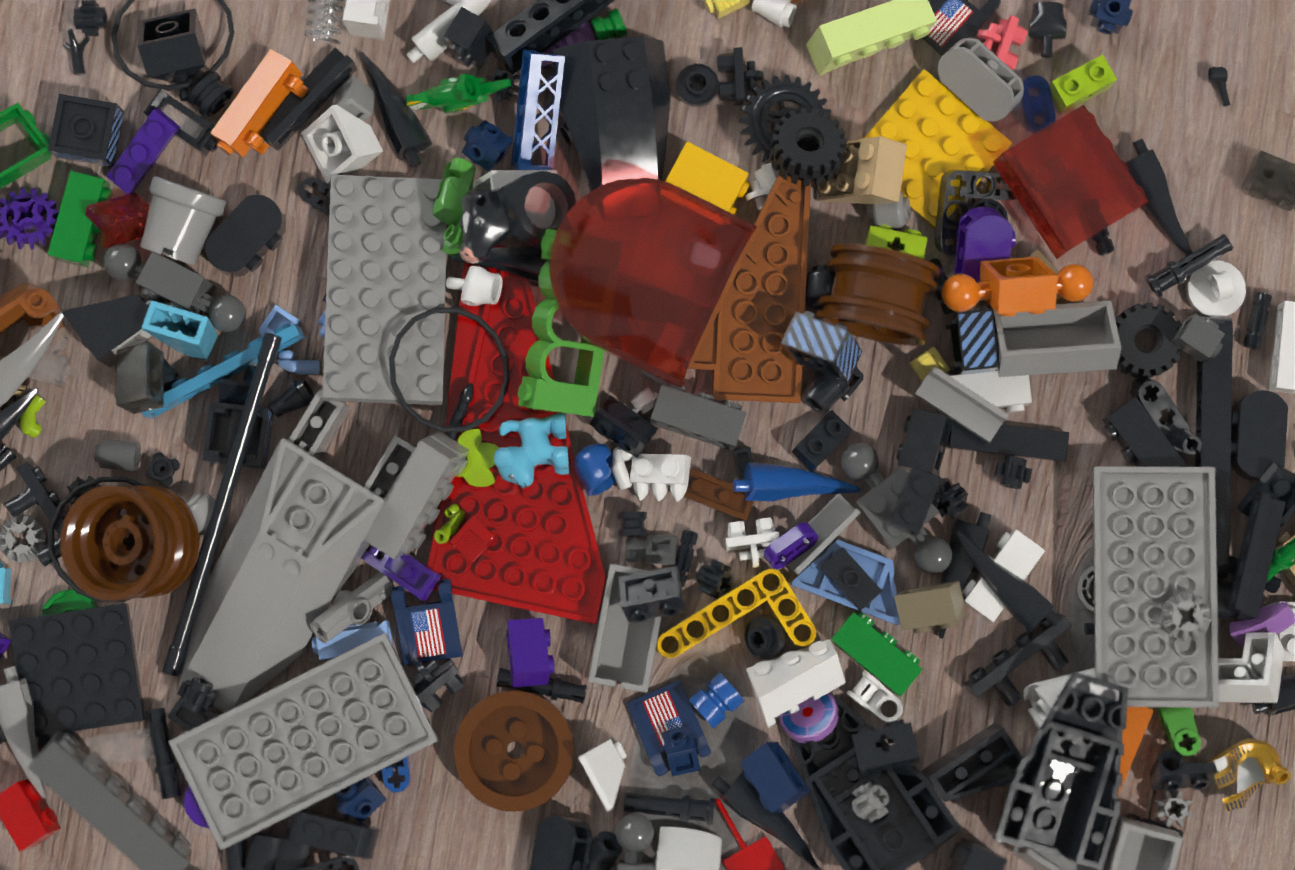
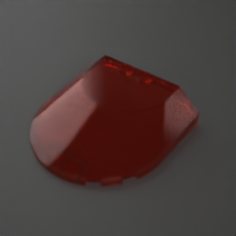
M640 177L639 179H619L608 182L582 197L569 210L558 227L550 254V279L554 297L572 328L589 343L678 388H682L688 366L737 260L756 231L757 226L665 181Z

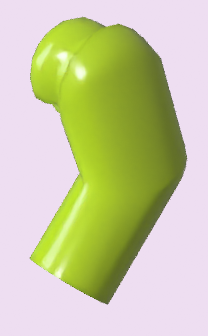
M36 394L24 414L20 417V430L24 435L28 434L31 438L37 437L42 431L41 425L36 423V414L46 403V400Z
M452 504L444 511L445 516L450 520L434 533V539L439 544H444L455 536L465 518L464 510H460L457 504Z

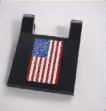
M928 0L937 22L930 29V34L922 39L943 56L958 41L964 38H972L999 8L1001 1L988 0L979 10L968 0Z

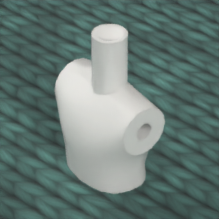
M470 266L465 279L448 277L446 281L447 288L462 290L461 302L469 306L496 304L500 298L503 285L500 274L488 272L486 269L478 266Z

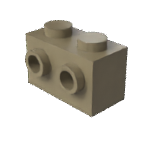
M959 581L906 589L894 596L902 631L913 629L914 633H921L931 630V626L940 625L941 629L958 626V621L967 616Z

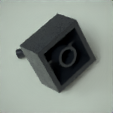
M196 8L139 21L137 46L147 77L173 82L174 84L191 81L205 65V37ZM190 87L178 89L180 101H188V96L191 92Z

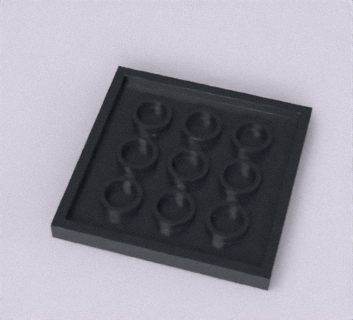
M129 603L8 621L19 680L26 678L34 706L35 737L51 735V732L60 731L66 733L146 720Z

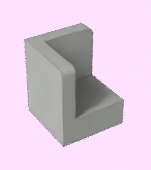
M352 76L334 92L332 105H338L364 121L372 115L375 92L355 76Z

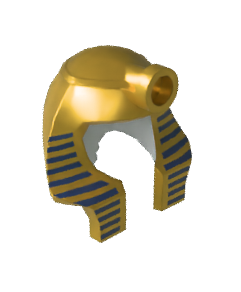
M1243 739L1212 759L1205 761L1215 762L1217 770H1223L1214 775L1218 788L1232 784L1237 780V793L1222 799L1226 812L1245 808L1249 797L1263 783L1270 785L1274 782L1281 785L1288 782L1291 778L1289 770L1281 765L1277 750L1265 740Z

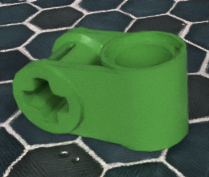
M1156 707L1171 750L1178 752L1182 756L1196 754L1201 747V738L1194 721L1192 708ZM1183 736L1184 738L1191 739V743L1187 745L1188 750L1186 747L1179 746Z

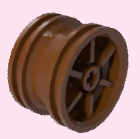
M848 243L832 245L829 254L834 259H830L826 266L829 272L835 273L831 296L820 297L818 306L823 310L817 311L815 319L835 326L837 323L845 324L852 336L906 346L925 344L927 337L922 331L929 329L930 322L921 316L925 295L937 292L938 284L934 280L940 277L941 269L927 260L891 249Z
M102 486L85 493L72 505L62 527L60 549L63 563L70 578L78 588L89 596L111 601L131 598H153L166 595L179 588L189 577L199 552V532L191 509L181 497L171 490L160 486ZM123 508L126 510L124 515L120 513ZM113 563L119 565L118 570H116Z

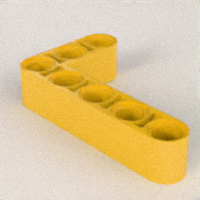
M768 569L664 632L657 641V649L666 658L677 657L764 602L768 604L787 637L794 645H810L816 637V629L784 576L775 569ZM768 574L776 576L779 581L778 588L774 591L766 590L762 584L764 576ZM742 590H748L754 596L753 603L748 607L738 603L737 595ZM784 599L790 600L794 605V612L791 616H783L778 610L779 603ZM722 605L728 609L729 617L726 621L717 622L714 620L712 610L715 606ZM692 621H698L704 627L703 634L698 638H693L687 633V626ZM798 625H805L809 628L810 636L804 642L798 641L794 636V630ZM668 636L676 638L679 643L678 650L672 654L664 652L661 647L663 639Z

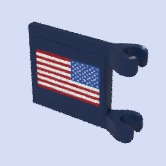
M450 579L439 580L438 589L441 601L406 606L404 588L402 586L392 588L391 598L395 610L404 665L416 664L419 660L423 663L463 657Z
M681 680L626 703L657 776L667 773V768L660 754L666 751L662 736L664 731L690 726L700 757L704 758L711 754L709 745Z

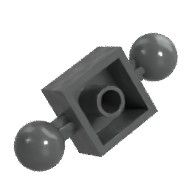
M118 243L111 246L104 255V268L112 278L122 281L133 277L137 278L136 284L143 288L141 293L152 301L162 304L167 301L169 302L168 306L198 315L205 312L208 314L213 327L222 332L237 330L245 320L246 310L240 299L233 295H221L216 298L211 296L215 286L205 277L154 252H151L147 262L144 263L140 253L134 246L127 243Z
M855 443L847 447L841 457V466L844 473L851 479L863 480L871 490L853 505L861 512L860 514L889 551L906 538H909L916 547L914 559L922 571L937 574L947 569L952 560V550L947 541L937 536H929L923 527L919 535L913 536L888 525L908 476L907 470L902 466L888 478L884 479L877 470L879 459L876 451L871 446L865 443ZM933 503L923 525L940 513Z
M638 813L625 815L620 819L615 830L617 842L625 849V860H619L618 867H612V870H654V861H643V850L650 845L654 836L652 823L647 817Z

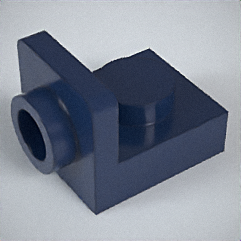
M685 726L664 731L662 736L672 777L701 770L691 727Z

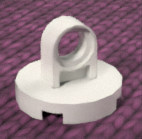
M1221 260L1212 261L1193 272L1186 284V298L1191 308L1206 317L1224 318L1233 314L1242 305L1246 294L1245 280L1240 271L1232 264Z

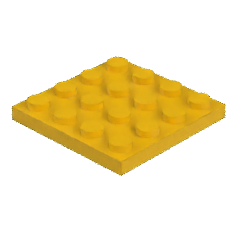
M925 69L922 70L864 137L881 136L907 145L900 191L904 194V197H909L911 210L934 230H936L939 189L943 174L948 170L989 172L1013 143L989 122L983 120L972 111L967 104ZM983 177L977 180L976 186L983 179ZM951 180L950 185L953 187L960 186V180ZM949 195L948 199L959 200V196ZM955 204L948 207L946 211L947 218L957 209Z

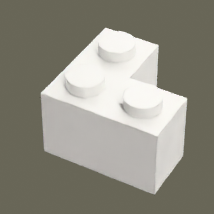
M1246 633L1242 659L1218 658L1219 702L1278 703L1285 650L1276 633Z

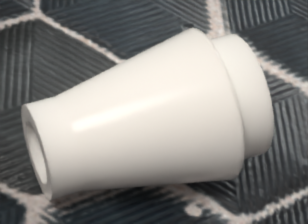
M754 0L752 4L753 12L760 14L780 28L783 25L789 27L792 24L797 6L792 4L791 0Z

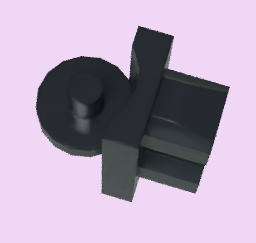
M742 47L734 48L733 53L717 56L718 73L733 72V81L719 82V100L734 101L735 106H742L744 104V82L748 83V91H752V88L756 86V82L764 79V72L755 70V61L746 62L747 71H744Z
M450 658L440 666L435 660L427 666L420 660L415 664L419 672L411 678L416 684L413 689L421 705L431 713L443 703L436 693L439 688L444 685L451 694H454L464 687V683L458 674L459 670Z

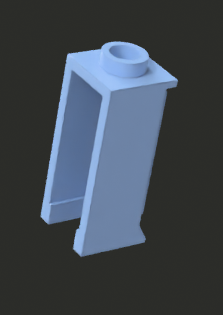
M384 621L380 625L379 622L351 625L326 644L321 642L317 636L312 637L314 655L318 654L319 660L334 659L384 633L387 634L392 644L390 621Z

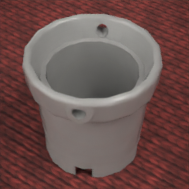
M154 176L148 189L153 195L140 247L195 265L216 217L223 216L227 202L218 197Z

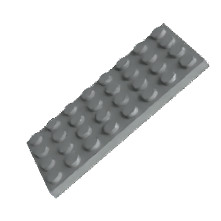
M331 175L323 401L400 404L391 385L389 357L396 336L412 317L432 308H445L446 253L442 249L445 243L444 234L447 230V224L433 216V205L439 190V183L445 179ZM434 313L415 322L401 338L395 357L396 383L407 404L442 405L445 313Z
M1093 467L1095 678L1127 687V707L1219 708L1215 467ZM1191 592L1202 597L1210 607L1212 620L1207 632L1195 640L1183 641L1176 639L1167 632L1163 625V607L1172 596L1179 593ZM1194 606L1187 611L1176 608L1179 614L1182 615L1179 627L1188 621L1196 625L1198 624L1192 617Z
M384 633L168 742L220 850H223L439 740L387 634Z

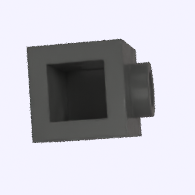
M1194 314L1186 318L1171 343L1201 362L1210 357L1212 359L1216 357L1223 346L1220 341L1225 333L1218 329L1219 325L1213 320L1201 318Z

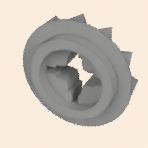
M25 515L12 517L2 525L0 550L5 554L6 558L15 562H29L37 558L35 552L45 547L46 533L41 523L36 519ZM27 531L25 538L31 546L20 544L17 547V538L13 532L23 534Z
M1191 592L1172 596L1165 603L1162 610V622L1167 632L1174 638L1183 641L1195 640L1207 632L1212 620L1210 607L1202 597ZM1194 606L1192 617L1198 624L1196 625L1188 621L1179 627L1182 615L1179 614L1176 608L1187 611Z

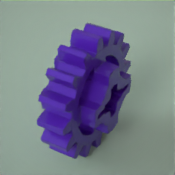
M21 188L20 195H16L11 191L9 192L10 200L1 198L0 238L6 237L9 246L17 242L18 249L20 250L24 247V244H29L30 249L34 250V243L39 242L40 245L45 246L44 238L52 239L59 210L56 209L54 200L48 201V194L46 192L38 196L36 188H33L30 194L26 193L24 188ZM43 211L47 214L46 222L43 221ZM9 216L12 218V221H11V222H12V226H11V227H10L9 224H8V217H9Z

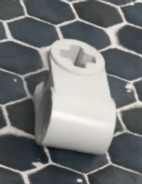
M864 670L862 672L863 677L846 694L883 722L899 719L903 712L901 701L888 691L881 682ZM869 684L870 687H869V688L867 689V691L863 694V696H861V693L863 692V690H864V689L867 687V685ZM886 700L894 702L897 707L896 714L891 718L885 717L880 710L882 703Z

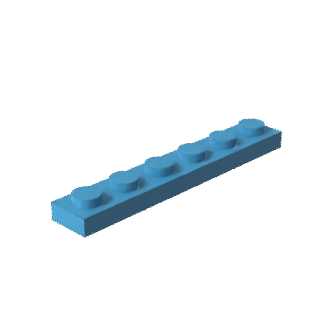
M287 323L274 330L275 335L282 337L278 352L306 338L301 327L295 324L291 326L290 323ZM263 337L248 344L249 348L241 353L233 351L222 358L224 362L216 366L210 364L202 367L197 371L198 375L192 379L187 380V378H183L174 382L171 385V390L163 394L161 391L146 397V403L139 406L143 416L153 419L217 385L220 379H228L247 369L248 365L253 366L257 364V356Z

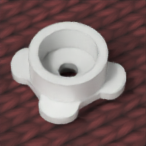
M649 387L644 389L630 400L634 406L632 410L636 413L640 410L643 414L655 406V399L658 397V393H653Z

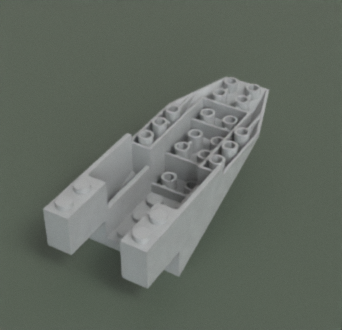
M320 389L288 440L281 438L205 584L195 616L179 685L181 686L183 681H191L193 676L208 680L214 685L211 692L217 694L213 706L224 713L244 704L302 655L314 635L310 623L331 607L335 597L355 571L362 555L370 546L365 539L416 449L414 445L395 435L364 486L359 485L320 461L351 410V407L343 402L323 401V391Z

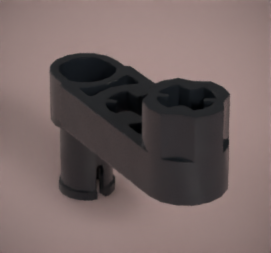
M1141 377L1135 379L1132 382L1131 397H1137L1174 449L1188 454H1196L1194 449L1199 452L1202 447L1201 440L1191 433L1189 425L1164 387L1152 379ZM1146 386L1151 387L1148 389V397L1143 396L1146 394ZM1162 410L1171 412L1168 415V422L1159 421L1162 417Z

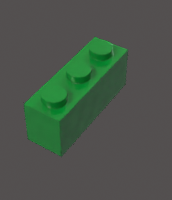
M70 171L48 250V256L54 260L88 268L90 261H94L97 253V245L95 244L97 233L102 232L105 218L102 216L105 205L108 206L112 198L111 185L105 179Z
M854 612L851 613L830 638L831 642L897 697H901L922 672L923 669L918 665L921 660L909 650H906L905 653L900 651L895 646L898 641L886 631H883L882 634L877 632L872 627L875 622L863 612H860L859 615Z

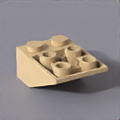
M881 136L846 141L845 153L839 171L836 175L833 173L832 179L828 182L823 178L822 184L817 185L816 201L858 204H889L899 202L907 145Z

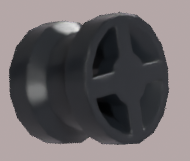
M647 512L618 513V519L621 521L618 537L648 536V530L645 528L644 523L647 519Z

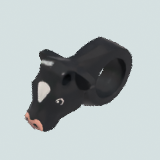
M538 171L523 175L498 189L470 190L461 198L462 214L460 227L463 236L460 248L461 258L469 263L481 262L488 257L490 250L510 234L533 247H541L546 229L534 225L528 218L525 209L526 196L534 186L547 191L554 200L555 218L547 229L569 230L576 214L575 193L569 183L558 174Z

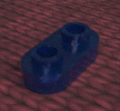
M1032 75L1023 81L1024 93L1021 105L1026 127L1032 133L1044 134L1052 128L1056 119L1050 86L1045 78ZM1029 89H1037L1038 96H1031ZM1041 116L1044 119V123L1037 124L1034 117Z

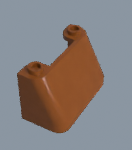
M30 283L17 285L0 296V335L22 320L26 322L32 331L37 327H44L60 313L59 305L46 290ZM63 319L58 330L65 326Z

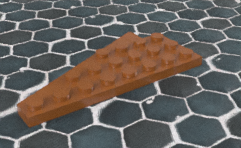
M780 169L686 363V369L713 370L712 396L716 400L801 402L802 366L794 362L781 342L795 313L804 314L811 182L809 186H803V181L798 180L797 185L791 183L792 177L787 176L784 179L780 176L782 169Z

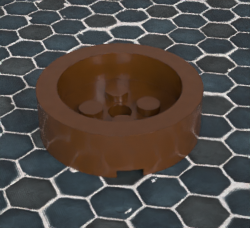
M525 691L500 692L477 703L462 720L454 743L455 766L466 789L483 804L497 810L510 812L536 808L556 795L570 775L575 755L573 733L563 713L546 698ZM517 741L523 745L524 753L521 758L513 759L508 756L507 747L511 742Z

